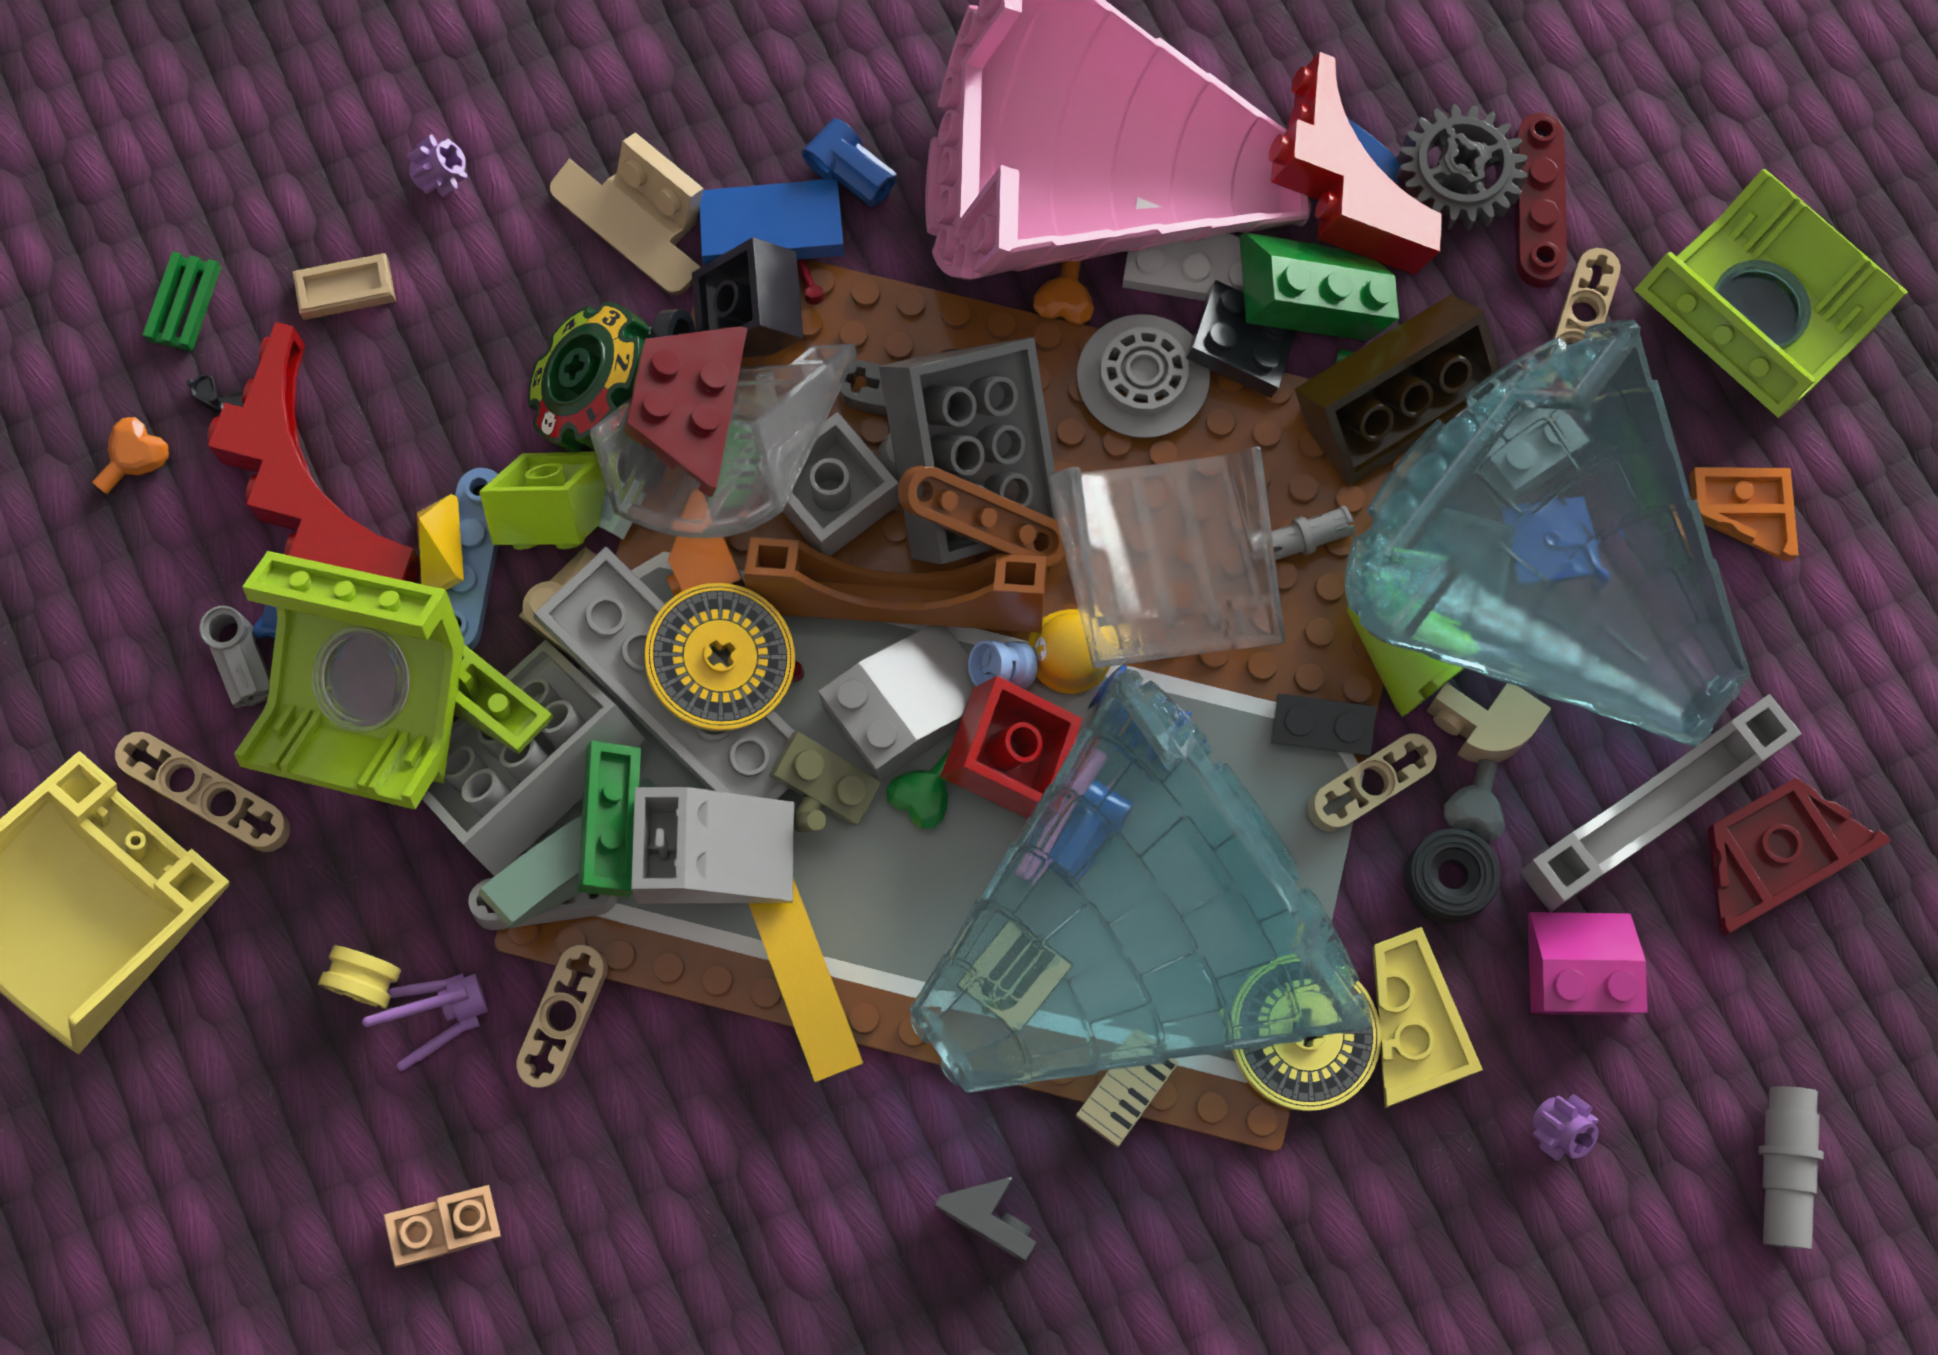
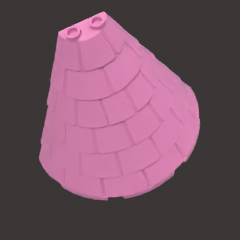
M979 0L978 6H968L950 56L937 107L946 111L941 121L938 137H933L930 142L926 175L927 233L937 236L932 255L944 273L955 278L972 280L1011 270L1023 271L1065 261H1082L1123 251L1135 252L1181 241L1193 242L1234 232L1247 233L1288 225L1302 227L1308 221L1312 207L1308 196L1271 183L1272 162L1269 161L1270 147L1276 136L1279 134L1283 135L1287 130L1259 111L1211 73L1207 74L1163 39L1153 38L1105 0ZM1137 197L1161 207L1136 209Z

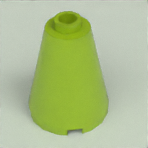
M1370 577L1348 595L1353 603L1346 610L1396 710L1402 717L1433 695L1445 683L1480 656L1474 646L1386 579L1376 584Z

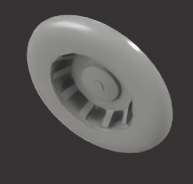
M1147 314L1121 317L1101 327L1084 346L1077 367L1078 388L1089 411L1102 424L1113 431L1138 438L1166 435L1187 424L1204 404L1210 383L1209 369L1186 359L1193 335L1169 319ZM1118 357L1116 361L1111 360L1112 358ZM1115 373L1116 379L1110 381L1108 376ZM1172 380L1177 385L1176 389L1170 386ZM1119 389H1122L1127 396L1123 397L1118 393ZM1161 394L1164 395V399L1160 401L1155 400V397ZM1143 399L1146 400V403L1134 402V400Z

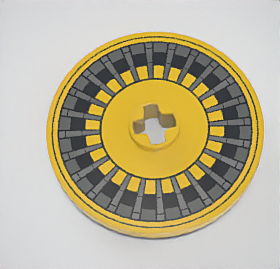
M708 583L682 591L661 608L654 618L646 637L644 665L654 694L662 705L675 717L700 729L732 731L757 723L771 713L780 703L793 677L795 649L786 622L775 607L765 598L738 585ZM714 646L718 651L727 648L731 652L727 660L729 667L726 668L721 662L714 666L709 662V658L713 653L710 647Z

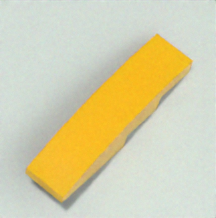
M793 878V903H748L813 1079L817 1082L863 1064Z

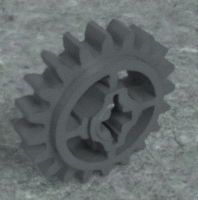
M1455 104L1452 106L1448 118L1438 108L1434 109L1430 122L1424 118H1419L1414 131L1407 132L1403 142L1405 147H1401L1397 157V161L1402 165L1396 177L1398 180L1408 181L1403 191L1410 196L1417 195V201L1434 211L1442 213L1446 217L1445 223L1448 230L1452 229L1456 219H1461L1466 231H1471L1476 217L1485 227L1490 226L1494 213L1503 218L1510 204L1517 202L1522 192L1519 188H1522L1528 175L1521 171L1528 160L1527 156L1515 154L1522 143L1521 138L1507 140L1506 136L1511 125L1507 123L1499 128L1493 127L1495 113L1493 112L1489 113L1484 120L1478 119L1477 106H1472L1467 116H1462L1458 105ZM1439 145L1442 152L1438 164L1435 168L1429 169L1427 153ZM1494 165L1496 183L1488 190H1485L1482 184L1485 172L1488 167Z

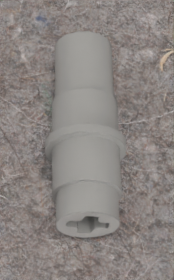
M1789 1086L1769 1087L1768 1109L1765 1110L1764 1145H1760L1758 1149V1154L1764 1156L1762 1189H1765L1764 1245L1812 1249L1814 1194H1817L1818 1161L1824 1160V1152L1818 1150L1820 1115L1817 1114V1090Z

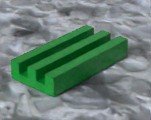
M172 251L143 332L147 342L193 352L221 271L217 261L208 259L207 262H203L197 256L190 255L189 258H185L181 253ZM197 273H202L203 275L181 337H176L182 316L185 314L190 301L189 296ZM180 279H181V282H180V285H179L177 294H176V296H175V293H176V290H177L179 281H180ZM173 299H174V302H173L171 311H170V313H169V310H170L172 301H173ZM167 316H168V319H167V322H166L164 331H163V333H162V330H163V327H164L166 318H167Z

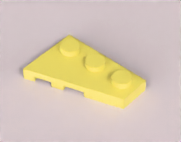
M1422 927L1375 944L1372 949L1377 1013L1381 1028L1380 1052L1385 1108L1482 1071L1481 1064Z

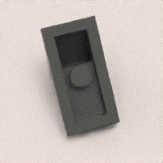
M1012 1177L944 1194L939 1197L935 1204L936 1210L1019 1261L1026 1262L1036 1244V1241L1028 1237L1032 1228L1006 1212L1001 1220L992 1215L1011 1184Z

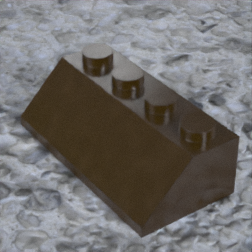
M1450 294L1296 387L1294 390L1307 428L1345 483L1351 486L1452 424L1458 413L1502 386L1504 381L1484 311Z

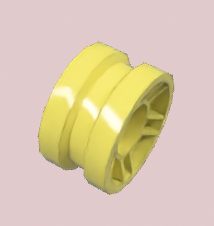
M334 945L328 957L332 964L329 971L322 972L318 985L339 995L343 994L354 998L353 1000L374 1007L380 1005L381 1008L386 1009L391 998L387 991L391 983L397 982L401 969L371 955Z

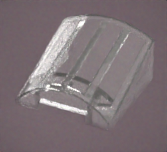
M855 345L811 346L790 365L740 367L718 485L713 497L706 496L698 490L700 483L677 466L673 471L658 459L652 449L641 446L624 432L631 398L590 430V436L614 514L657 532L688 538H719L736 535L754 529L773 519L783 511L857 355Z
M1259 446L1246 448L1227 455L1090 472H1081L1078 467H1069L1047 475L1093 668L1285 643L1262 453Z

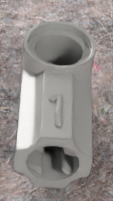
M222 605L210 609L201 619L200 634L205 643L210 647L233 707L254 706L266 701L269 693L270 675L257 645V637L253 634V625L232 607ZM236 623L238 630L235 637L228 642H220L219 635L221 630L228 624Z

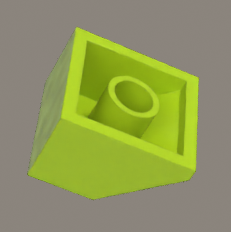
M608 451L522 453L479 491L492 545H512L514 549L522 550L545 544H555L559 549H570L583 544L584 539L601 521L610 463Z

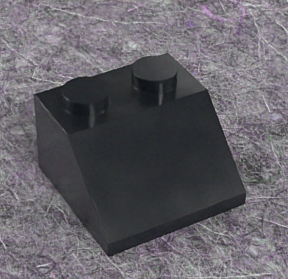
M752 237L692 272L696 332L739 326L748 328L742 358L773 355L803 339L796 251Z

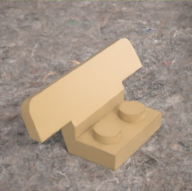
M637 133L622 141L617 173L607 179L603 185L569 158L550 184V191L553 197L668 294L674 296L681 295L693 285L692 272L699 269L700 266L675 245L696 225L704 188Z

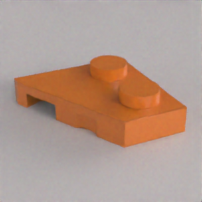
M1695 467L1689 476L1694 520L1785 562H1793L1799 556L1791 468Z

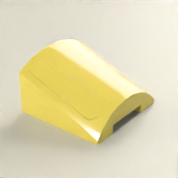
M78 751L0 819V993L45 1031L79 1055L228 888L229 881L193 849L187 852L117 791V783Z

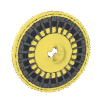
M1310 956L1289 957L1262 968L1243 986L1236 998L1231 1013L1229 1026L1230 1043L1238 1068L1247 1082L1259 1094L1281 1107L1297 1111H1318L1341 1104L1350 1099L1365 1085L1378 1061L1381 1046V1028L1377 1010L1371 997L1363 985L1347 970L1321 958ZM1306 1020L1308 1021V1029L1316 1031L1317 1037L1308 1041L1306 1046H1303V1038L1295 1036L1294 1028L1303 1025Z

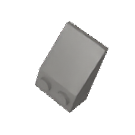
M930 625L858 662L820 689L818 693L823 708L876 779L882 783L959 727L971 691L976 686L971 681L968 672L969 655L947 626Z

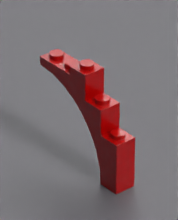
M275 322L270 337H265L259 349L260 364L254 379H249L244 387L242 395L243 407L224 403L220 416L215 417L209 426L208 447L222 464L258 473L257 475L254 474L248 482L246 488L247 506L259 521L297 531V533H292L289 536L284 555L416 583L420 574L419 557L413 548L381 537L349 518L321 492L314 482L300 448L295 418L296 379L305 344L294 326Z

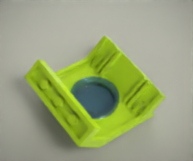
M1766 169L1761 170L1722 215L1678 256H1675L1672 252L1666 253L1634 289L1778 418L1791 410L1877 327V324L1908 293V291Z

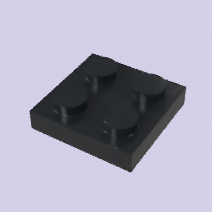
M1215 280L1207 293L1186 359L1272 398L1279 388L1296 330L1246 323L1244 293Z

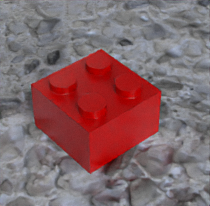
M995 676L972 689L940 777L1024 818L1052 809L1083 718L1007 680Z

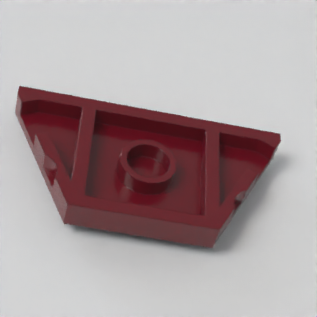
M741 326L645 339L641 348L624 432L641 446L652 449L658 459L673 471L678 466L700 483L698 490L710 497H713L718 485L748 329Z
M1797 777L1708 828L1719 925L1722 934L1725 936L1881 848L1891 842V840L1882 831L1877 830L1873 832L1849 817L1852 812L1835 801L1823 799L1816 789Z

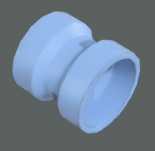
M998 640L980 641L973 647L968 660V672L975 686L998 676L1023 689H1027L1035 680L1038 669L1035 651L1029 644L1020 641L1005 643Z

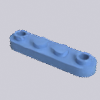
M476 468L464 474L458 482L455 494L458 497L464 581L446 591L456 619L462 622L460 630L464 639V645L470 650L477 646L481 638L499 546L492 545L481 497L473 495V490L477 486L487 485L498 475L495 471L488 468Z

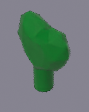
M950 750L945 752L930 771L913 770L893 778L886 788L887 802L896 810L907 811L912 823L920 829H934L944 819L948 801L945 786L947 780L940 776Z

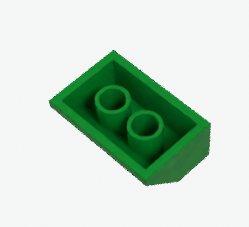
M1246 232L1239 236L1246 323L1370 341L1399 319L1395 275L1376 260L1343 248Z

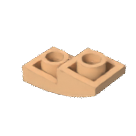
M489 1185L437 1198L435 1202L384 1214V1222L395 1268L453 1253L501 1237Z

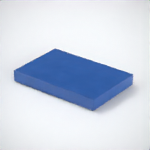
M837 179L703 190L700 202L703 266L752 237L796 251L797 260L844 256Z

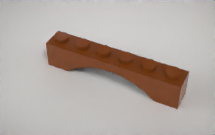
M751 537L744 580L745 588L765 598L775 607L780 615L1041 633L1047 557L997 553L980 562L953 570L932 573H893L871 570L842 562L815 550L800 540Z

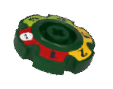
M603 302L597 311L588 305L582 307L567 317L550 336L551 342L547 352L536 360L528 388V407L536 410L532 425L542 438L564 450L578 452L584 444L594 450L600 448L624 430L641 348L650 332V328L643 319L619 304Z

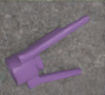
M462 973L444 980L390 988L387 993L391 998L438 992V995L363 1018L362 1024L365 1027H370L437 1007H442L447 1021L457 1018V1023L398 1062L397 1069L404 1071L462 1032L480 1026L477 1016L489 1011L476 974L464 977Z

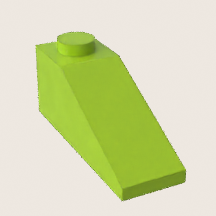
M464 645L454 715L519 754L553 719L552 713Z

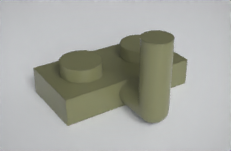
M799 731L791 734L769 774L771 778L804 797L794 814V829L797 832L821 830L826 824V817L820 811L821 808L851 826L859 825L881 784V781Z

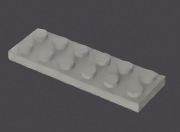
M607 547L534 613L533 618L708 790L778 799L788 789L785 785L771 778L769 774L791 734L795 731L774 710L757 723L742 729L709 731L681 721L670 713L658 700L646 675L644 647L650 626L665 604ZM714 652L712 653L709 662L713 666L721 662L726 668L729 667Z

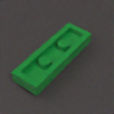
M593 740L586 747L578 892L629 898L633 893L631 888L635 787H639L641 748Z

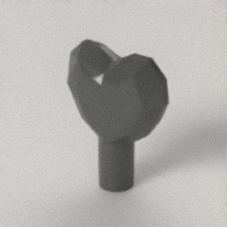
M1480 759L1477 764L1473 784L1455 792L1444 804L1443 817L1449 828L1471 830L1488 843L1500 838L1505 828L1504 815L1500 803L1491 792L1498 767L1496 762L1489 759Z

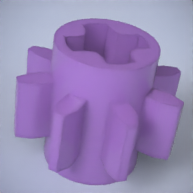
M430 135L419 142L415 150L407 154V158L412 161L409 166L410 177L415 185L424 190L426 194L437 188L439 194L445 197L458 188V183L467 178V174L463 171L466 164L464 154L448 138L438 144L434 136Z
M1575 1094L1568 1101L1559 1095L1544 1101L1537 1109L1533 1118V1126L1536 1129L1533 1132V1136L1541 1142L1539 1148L1556 1161H1559L1564 1154L1571 1159L1586 1155L1594 1147L1599 1133L1596 1126L1598 1119L1590 1114L1593 1107Z

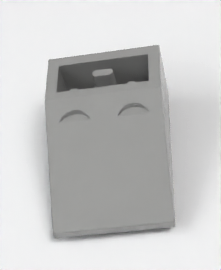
M635 787L631 889L638 904L793 903L794 802L690 787Z

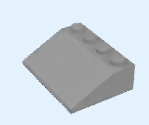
M547 640L543 641L505 677L552 713L553 719L518 754L459 718L452 724L444 784L433 781L422 798L458 840L494 876L518 859L524 851L547 830L552 828L564 814L583 798L586 747L591 740L638 747L645 740L618 706Z

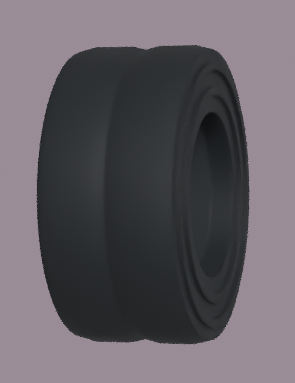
M1462 829L1439 830L1425 837L1409 856L1404 871L1405 888L1411 902L1425 916L1443 923L1464 922L1478 915L1495 897L1500 883L1498 860L1491 847L1476 834ZM1445 863H1454L1460 866L1465 873L1463 887L1459 889L1445 887L1438 877L1440 866Z

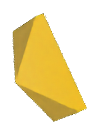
M450 494L416 513L421 584L445 590L464 581L458 497Z

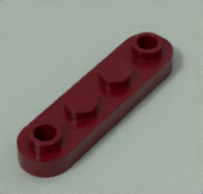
M1539 112L1524 118L1515 138H1521L1522 140L1515 154H1523L1528 158L1524 168L1521 170L1528 175L1522 188H1519L1522 192L1516 202V268L1520 278L1525 283L1533 287L1545 288L1559 280L1567 263L1565 132L1561 122L1556 117ZM1535 130H1542L1546 132L1548 136H1539L1535 132ZM1544 254L1549 257L1551 262H1541L1537 255Z

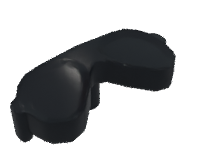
M209 374L200 375L194 381L192 379L187 381V386L195 401L215 412L221 413L224 403L243 407L242 391L219 398L216 381Z

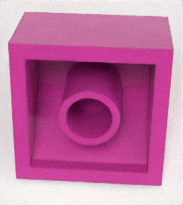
M1528 913L1530 1014L1632 1016L1648 1013L1646 959L1631 914Z

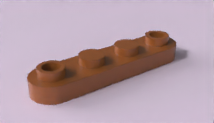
M914 466L908 469L900 479L898 485L899 502L903 509L911 515L1003 554L1047 557L1046 567L1057 564L1065 554L1067 534L1062 524L1053 518L936 467ZM921 483L923 486V493L921 497L918 499L917 488L918 485ZM1036 534H1038L1039 542L1035 548L1033 541L1036 538Z

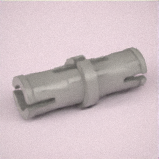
M1341 506L1336 510L1309 519L1303 516L1294 518L1291 525L1262 535L1253 536V545H1259L1260 547L1255 549L1257 558L1261 565L1265 566L1270 562L1299 552L1304 555L1314 553L1317 546L1346 536H1353L1355 534V526H1348L1347 524L1353 522L1352 516L1346 506Z

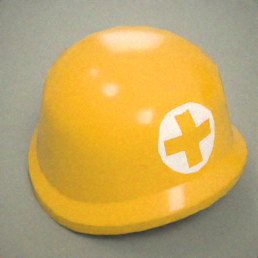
M1066 609L1051 613L1043 618L1042 632H1031L1028 644L1033 648L1037 657L1038 669L1036 677L1045 686L1056 692L1078 694L1091 690L1104 679L1112 664L1113 643L1108 629L1098 618L1085 611Z

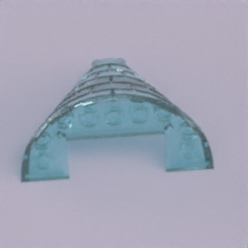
M1634 319L1599 323L1587 327L1584 333L1587 339L1568 345L1561 338L1557 337L1513 360L1466 394L1468 408L1450 420L1446 425L1439 419L1436 420L1412 445L1383 482L1366 510L1374 520L1370 529L1354 537L1345 571L1346 598L1348 606L1357 616L1359 615L1361 619L1359 623L1381 642L1423 653L1433 659L1477 671L1495 680L1534 690V692L1542 696L1584 707L1592 713L1634 724L1645 731L1695 747L1710 734L1713 725L1724 710L1739 695L1742 686L1750 677L1751 672L1733 621L1717 561L1712 556L1697 500H1691L1658 380H1653L1640 337L1641 327Z
M1127 669L1114 677L1089 725L1083 727L1052 784H1049L1018 840L1011 843L984 894L976 900L948 952L941 957L909 1009L912 1015L910 1018L911 1024L916 1034L925 1043H932L942 1058L940 1065L946 1077L955 1086L960 1084L966 1093L1024 1085L1034 1081L1098 1074V1071L1163 1064L1166 1059L1300 1042L1303 1037L1347 1033L1357 1030L1362 1032L1371 1026V1014L1367 999L1362 993L1353 996L1350 992V989L1360 980L1354 965L1317 895L1308 887L1300 890L1296 885L1295 881L1300 879V875L1295 867L1297 862L1281 837L1228 763L1222 764L1220 761L1214 765L1211 763L1208 756L1213 753L1207 737L1198 726L1152 680L1140 687L1137 686L1144 680L1136 670Z

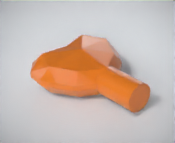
M1081 261L1062 262L1060 276L1048 280L1036 292L1033 308L1040 317L1049 319L1063 317L1069 323L1082 325L1090 321L1094 306L1088 290L1078 281Z
M136 417L122 418L113 426L109 436L108 453L110 463L92 483L108 495L126 474L143 475L163 467L169 458L168 444L159 437L148 435L145 425Z

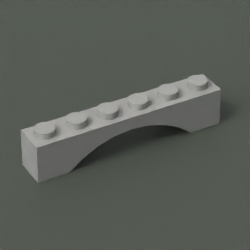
M1769 694L1628 796L1533 859L1520 871V874L1548 911L1553 912L1778 753L1802 733Z

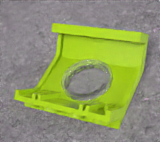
M267 551L242 588L248 601L274 606L277 610V627L269 693L263 712L234 753L239 766L415 810L431 783L435 781L444 784L464 647V639L447 591L441 588Z

